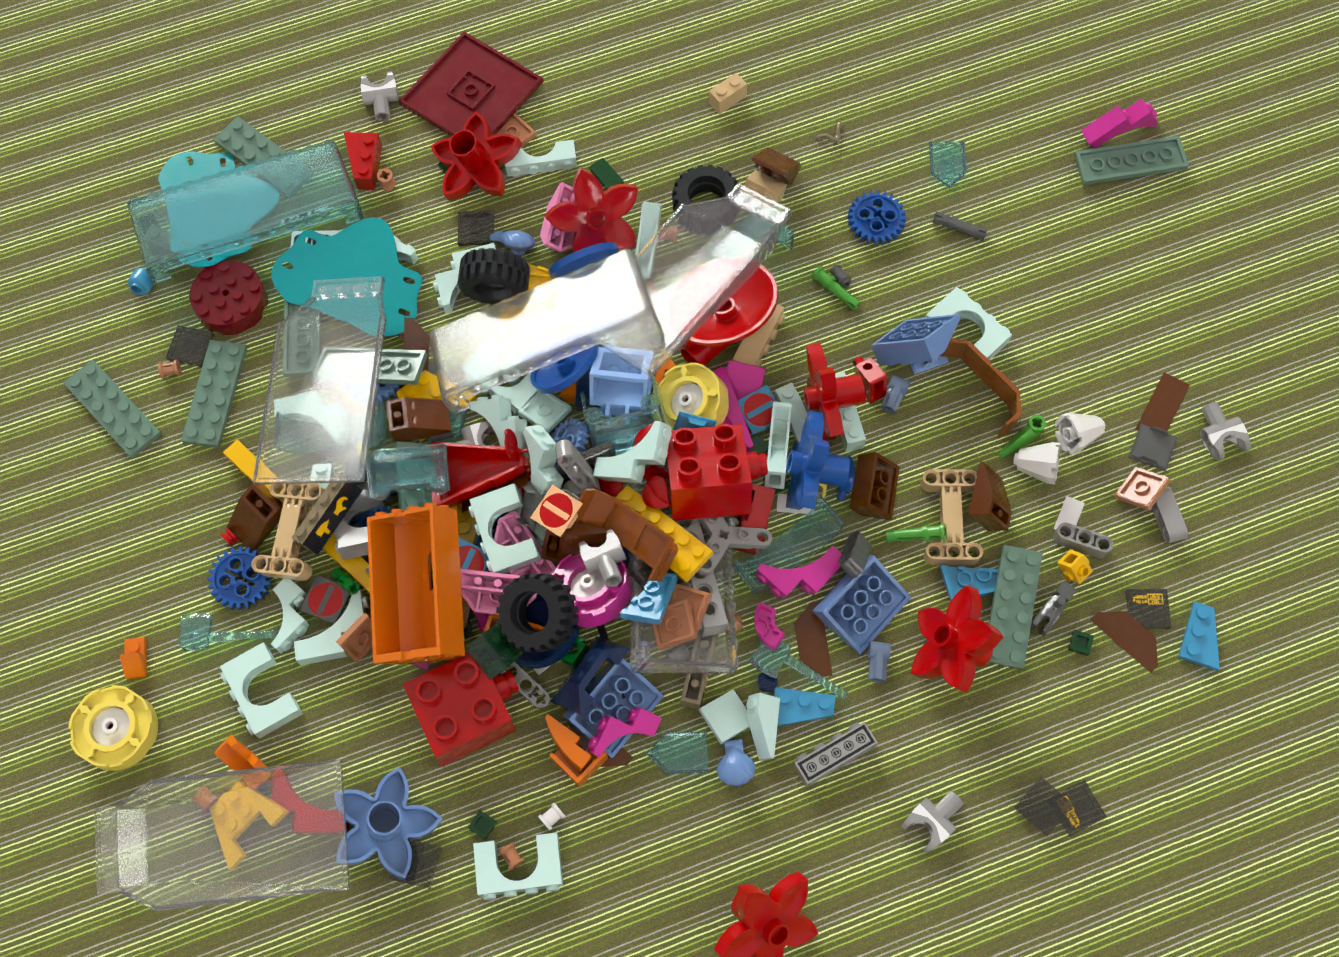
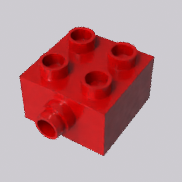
M720 424L714 427L672 430L668 455L665 461L672 519L674 521L752 514L751 479H758L759 475H767L768 466L765 453L757 455L756 451L746 452L742 424Z
M478 648L466 653L464 657H458L403 683V687L430 747L441 767L516 731L503 701L512 698L511 694L519 691V686L511 670L504 672V674L500 671L490 675L485 662H482V656L478 657L480 654Z

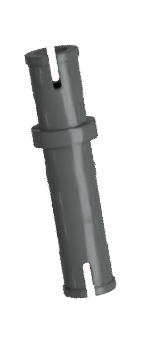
M936 211L933 223L948 227V230L954 229L984 240L988 229L956 219V216L952 215L950 217Z

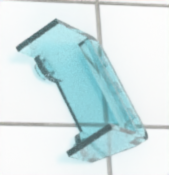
M651 376L654 393L642 398L640 411L604 419L603 412L599 408H591L585 393H580L584 420L592 447L597 454L605 455L631 449L634 447L635 437L640 430L654 423V421H661L667 424L661 389L655 376Z

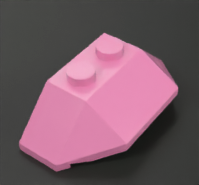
M561 182L547 206L546 213L558 203L565 201L575 202L573 187ZM544 217L540 233L543 244L559 253L573 248L572 238L574 232L559 230Z
M515 510L499 518L494 536V541L497 544L510 546L533 538L541 556V546L527 526L518 523L516 518H520ZM542 559L508 573L519 576L539 573L552 575L556 567L551 561Z
M460 569L462 596L475 613L499 615V613H496L497 607H500L498 599L500 595H504L503 589L506 585H510V581L520 576ZM537 593L530 598L527 606L537 598Z

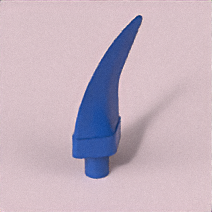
M850 455L848 456L850 459V469L847 482L844 487H838L837 489L839 493L836 499L842 502L846 494H850L855 478V465Z

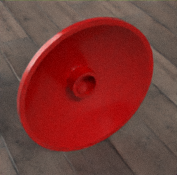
M745 259L715 261L687 275L674 289L669 299L667 311L673 330L685 342L680 348L681 355L685 361L706 366L732 343L741 341L758 331L766 324L776 309L778 287L773 275L764 266Z

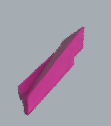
M720 367L713 370V372L725 383L728 389L729 402L728 413L722 424H742L746 452H749L754 446L726 368Z

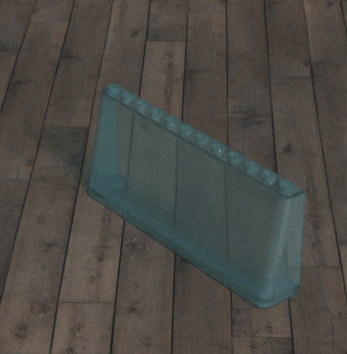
M325 140L316 145H308L299 150H291L286 154L274 155L269 159L258 160L245 166L241 165L232 170L221 171L212 176H204L195 181H187L175 187L170 186L158 192H150L148 195L133 197L127 203L144 265L153 284L171 279L169 270L339 217L344 216L346 224L363 219L361 206L337 144L331 140Z

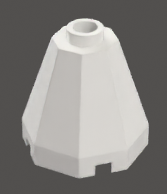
M1065 413L1055 422V427L1059 426V431H1055L1056 438L1062 450L1065 452L1070 451L1069 454L1071 455L1082 451L1105 432V422L1100 417L1094 415Z
M1051 442L1021 448L1019 453H1015L1014 464L1017 465V470L1047 484L1055 485L1059 467L1060 443Z

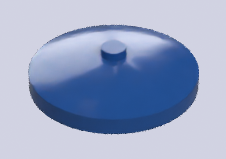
M614 242L592 245L560 259L549 268L548 273L553 281H566L581 277L587 278L614 260L620 251Z
M576 333L553 344L541 355L534 365L530 377L532 385L540 393L551 394L575 383L589 370L595 361L598 353L596 341L587 333Z

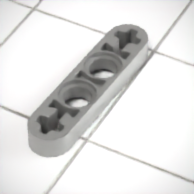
M493 649L489 652L491 655L494 654L496 656L500 654V660L503 663L506 660L509 661L502 671L498 669L501 667L500 663L488 661L489 665L496 672L501 671L504 674L508 667L516 668L517 674L514 678L520 689L518 692L538 709L548 706L550 701L549 694L500 649ZM522 681H530L532 688L529 691H523L520 688ZM535 687L539 689L536 691L539 696L545 695V704H537V698L532 695V698L528 696L534 691Z

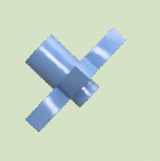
M400 767L388 773L381 780L374 798L360 790H344L335 793L340 815L347 823L355 827L341 841L338 849L337 865L351 866L361 864L377 853L381 865L387 872L405 880L412 860V849L408 839L415 840L426 837L438 827L443 818L426 806L406 805L409 786L406 776Z

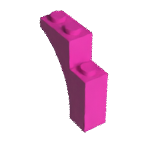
M1140 99L1124 110L1118 105L1082 129L1081 132L1089 145L1095 149L1124 132L1140 127L1156 126L1159 124L1156 119L1159 115L1150 102L1145 103L1143 99Z
M832 546L821 558L809 565L794 569H779L762 563L754 573L757 575V580L764 585L767 584L777 598L781 597L784 599L798 583L802 585L801 589L805 593L814 596L841 567L839 560L842 553Z

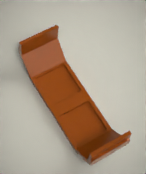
M951 338L945 352L940 356L959 357L1009 406V420L999 432L998 437L1000 438L1005 433H1009L1021 417V400L1019 401L1021 393L1000 370L995 369L991 365L990 360L970 341L966 339L960 341V339Z
M595 488L584 489L578 500L583 505L577 512L578 517L575 522H583L607 530L612 529L623 547L653 568L648 580L662 582L679 550L677 544L674 543L675 540L616 497H612Z

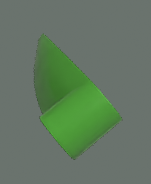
M1040 415L1032 416L1027 425L1011 438L998 455L1001 458H1005L1037 439L1046 426V420Z

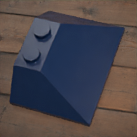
M596 636L550 702L583 716L595 700L584 690L604 661L619 665L630 649L627 646Z

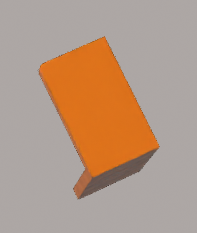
M232 735L214 752L220 760L239 774L254 790L273 772Z
M587 749L586 752L592 756V762L581 774L570 765L559 750L554 754L552 752L549 754L550 759L579 788L608 759L605 751L601 757H598L588 752Z

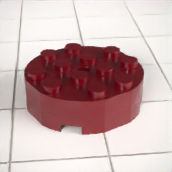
M221 261L202 270L195 278L190 288L189 301L198 319L206 329L211 332L223 333V335H236L254 327L262 319L261 314L265 306L268 305V295L252 267L238 261Z

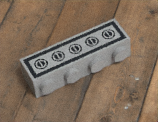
M858 722L848 728L849 731L845 734L837 733L830 738L831 742L826 745L820 743L813 748L814 752L809 755L803 753L796 758L797 762L794 763L793 767L806 788L877 746L878 742L865 722L860 725Z

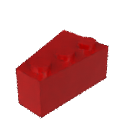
M344 132L352 174L357 189L375 190L382 150L379 134Z
M753 484L752 514L740 515L738 527L767 530L768 518L776 490ZM764 536L757 537L759 541L765 542ZM733 548L734 550L753 555L762 550V548Z

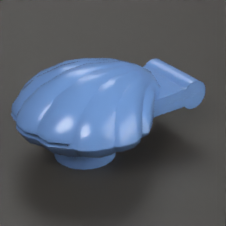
M510 230L504 233L498 231L490 235L491 241L502 242L516 255H524L525 250L531 249L535 245L534 239L524 231Z
M742 739L724 742L726 755L719 762L716 770L719 779L727 785L741 786L748 783L755 774L756 766L753 760L744 753Z

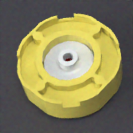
M687 363L674 366L664 374L666 377L659 386L655 385L651 396L652 416L655 421H661L671 426L672 430L679 411L716 420L715 426L722 424L727 416L729 409L728 389L721 378L702 364Z
M112 685V687L102 690L96 689L84 697L71 715L68 728L71 730L70 744L77 755L102 770L118 771L129 768L140 762L155 743L158 733L156 712L150 702L127 687Z

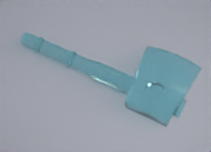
M192 613L181 616V634L178 641L184 651L208 650L209 643L276 638L279 630L211 633L213 614Z
M761 641L758 650L748 661L759 671L773 678H776L785 663L843 700L849 694L789 655L791 647L782 641L775 652Z

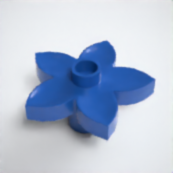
M808 411L802 429L800 442H795L791 448L787 459L786 472L787 474H792L785 508L796 510L802 508L815 509L819 483L844 487L847 482L850 459L847 456L829 453V443L822 440L824 429L823 413Z

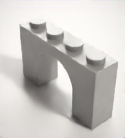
M368 482L357 485L362 489V492L334 531L335 538H338V541H335L336 552L341 553L343 560L368 555L367 527L356 528L348 525L351 518L361 511L369 510L379 505L384 506L382 497L370 496Z

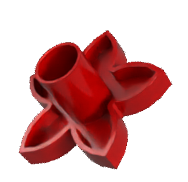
M475 111L464 124L463 130L457 131L451 138L439 140L431 145V149L438 160L446 167H449L443 178V195L448 201L458 199L470 192L474 185L477 184L487 194L503 196L505 177L499 166L508 163L518 154L523 145L520 139L511 134L501 133L492 135L488 123Z
M580 167L573 181V193L576 201L558 203L545 214V218L559 230L574 232L572 238L573 252L600 244L603 241L616 243L618 249L635 248L636 238L634 232L622 216L633 207L637 198L638 187L631 184H617L603 192L597 178L591 172Z
M821 344L806 345L810 377L807 379V388H804L805 404L808 411L815 410V412L823 413L824 429L822 440H835L836 436L844 434L839 409L865 404L866 402L863 380L860 374L836 378L833 368L827 367Z
M970 585L962 588L952 598L946 612L936 608H925L918 611L919 629L922 635L928 639V642L916 654L911 674L925 679H932L943 675V678L949 685L966 693L969 691L974 680L976 667H982L989 662L993 654V648L1004 637L997 628L979 620L982 602L978 589Z
M800 872L788 875L773 887L769 895L758 886L751 884L739 885L737 894L731 904V911L739 921L731 925L722 934L714 951L720 957H783L785 946H800L817 936L818 931L815 924L801 911L808 895V879Z

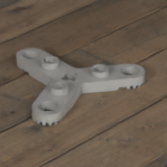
M723 517L699 519L710 536L706 546L714 554L707 561L710 564V568L705 569L701 567L697 573L704 576L712 574L728 547L766 549L772 542L771 533L762 528L728 526ZM720 534H722L723 536L726 535V540L724 538H720ZM762 535L766 537L767 541L761 542L757 537Z

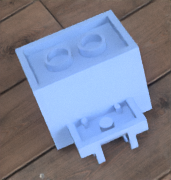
M598 347L596 359L590 370V405L600 406V416L607 418L606 423H610L612 415L624 416L625 425H629L630 419L638 420L639 410L647 411L653 385V352Z

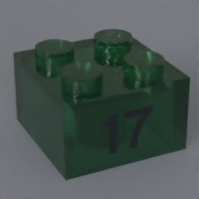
M498 623L466 646L490 680L524 654L523 651L516 649L515 645H510L506 639L508 637L502 635L500 632L502 627Z

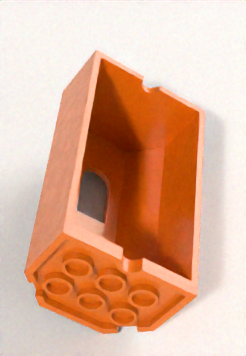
M425 503L424 507L409 506L407 507L408 510L393 509L388 514L387 512H377L375 516L367 517L373 663L398 665L431 663L464 657L457 510L450 509L448 505L436 506V503ZM431 555H432V571H433V589H432V584H431V564H430Z

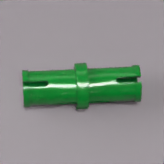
M337 567L332 571V577L349 594H356L359 591V584L354 581L351 574L346 573L341 567L340 569Z

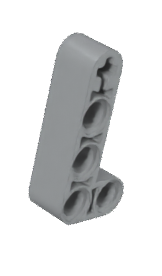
M569 440L557 442L555 444V452L558 464L571 479L563 485V489H567L579 498L584 489L595 488L601 491L598 478L593 476V469Z

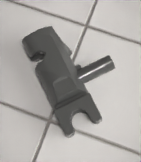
M1063 581L1032 620L1031 628L1033 629L1044 617H1047L1048 623L1039 632L1040 635L1045 636L1061 615L1066 603L1070 601L1077 590L1069 583Z

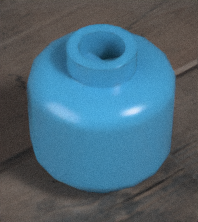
M137 268L133 271L127 282L134 294L145 295L150 292L156 281L149 269Z

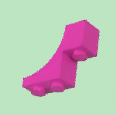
M637 706L629 712L627 724L605 714L598 722L596 735L592 736L588 743V752L601 757L604 750L613 741L628 734L640 733L654 737L662 718Z

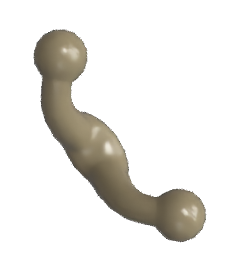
M838 122L836 124L835 137L829 134H817L816 140L821 141L822 138H827L831 143L835 141L839 144L838 138L841 137L840 129L843 127V123Z

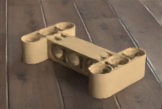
M929 469L922 476L920 485L924 491L939 492L940 524L945 523L947 527L946 541L941 539V542L930 543L926 547L923 558L929 565L973 566L978 564L983 555L981 545L977 543H964L961 493L973 491L977 478V472L974 470ZM931 478L935 483H928L926 479ZM949 478L953 480L954 483L950 484L946 482L945 479ZM965 479H970L973 481V483L969 484L965 481ZM929 551H935L938 556L932 557ZM949 551L956 552L958 556H950ZM968 552H975L977 557H971Z
M275 480L271 483L269 491L274 497L284 503L272 555L256 556L252 561V568L266 577L306 581L312 575V567L298 559L301 545L293 540L292 536L306 518L310 505L316 504L325 489L316 483Z

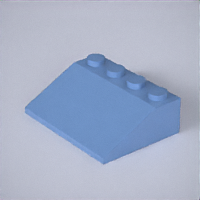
M952 314L905 320L871 345L879 365L892 366L899 363L905 365L911 362L918 364L923 361L932 363L938 360V356L945 352L961 319V315Z
M869 555L864 571L854 579L846 573L814 608L813 612L830 630L858 654H861L868 647L869 642L877 637L911 599V596L874 555Z
M623 658L619 665L607 662L586 687L585 691L595 700L583 716L567 710L562 717L590 740L592 736L596 735L598 722L605 714L627 724V716L631 709L637 706L651 712L664 695ZM632 734L616 739L604 751L610 758H613Z

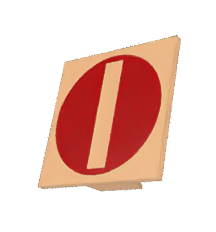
M552 484L530 518L561 537L565 530L571 528L577 519V512L583 503Z

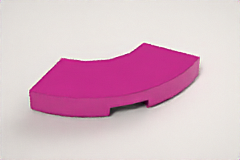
M759 602L754 615L755 630L762 643L775 652L785 633L778 629L775 624L777 610Z

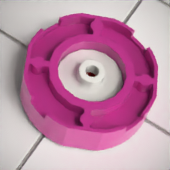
M581 553L573 557L569 554L559 562L552 575L555 578L559 577L564 581L563 585H568L571 588L570 594L575 595L576 601H574V604L578 606V612H575V617L578 618V621L575 625L587 628L596 627L608 623L620 615V612L625 608L632 596V581L623 561L616 563L621 573L622 581L614 587H607L600 571L589 575Z

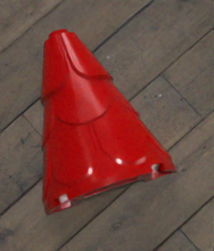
M447 442L430 443L431 460L436 468L437 489L432 490V503H436V506L448 505L449 508H452L494 487L498 488L526 473L527 468H530L528 456L525 457L524 453H518V461H512L507 456L505 447L490 445L488 447Z

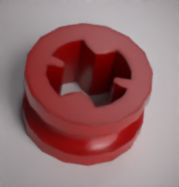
M226 528V532L220 535L232 547L233 543L239 540Z

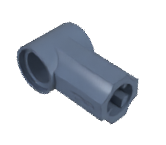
M893 375L880 408L886 413L896 414L911 382Z
M869 642L867 654L869 659L868 680L878 683L886 681L887 661H889L891 652L890 643Z

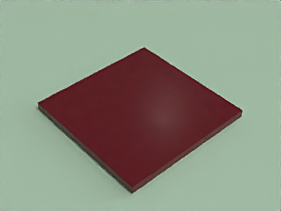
M463 32L399 100V104L451 137L457 131L463 130L468 118L477 111L488 123L492 135H495L540 87L544 80L536 73L468 33Z

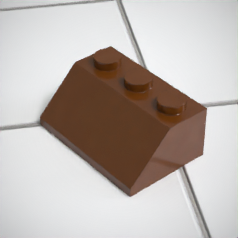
M877 452L858 455L850 509L862 516L892 520L900 466Z

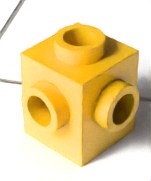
M1069 550L1057 562L1063 572L1062 576L1069 582L1081 584L1093 572L1087 557L1073 550Z

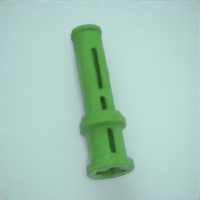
M819 266L811 275V279L819 282L824 290L831 291L852 311H855L859 307L857 305H860L861 302L838 284L833 275L830 276L824 271L823 266Z
M942 523L940 526L924 525L922 528L887 530L886 539L888 543L913 540L930 542L937 539L946 541L947 527L945 523Z

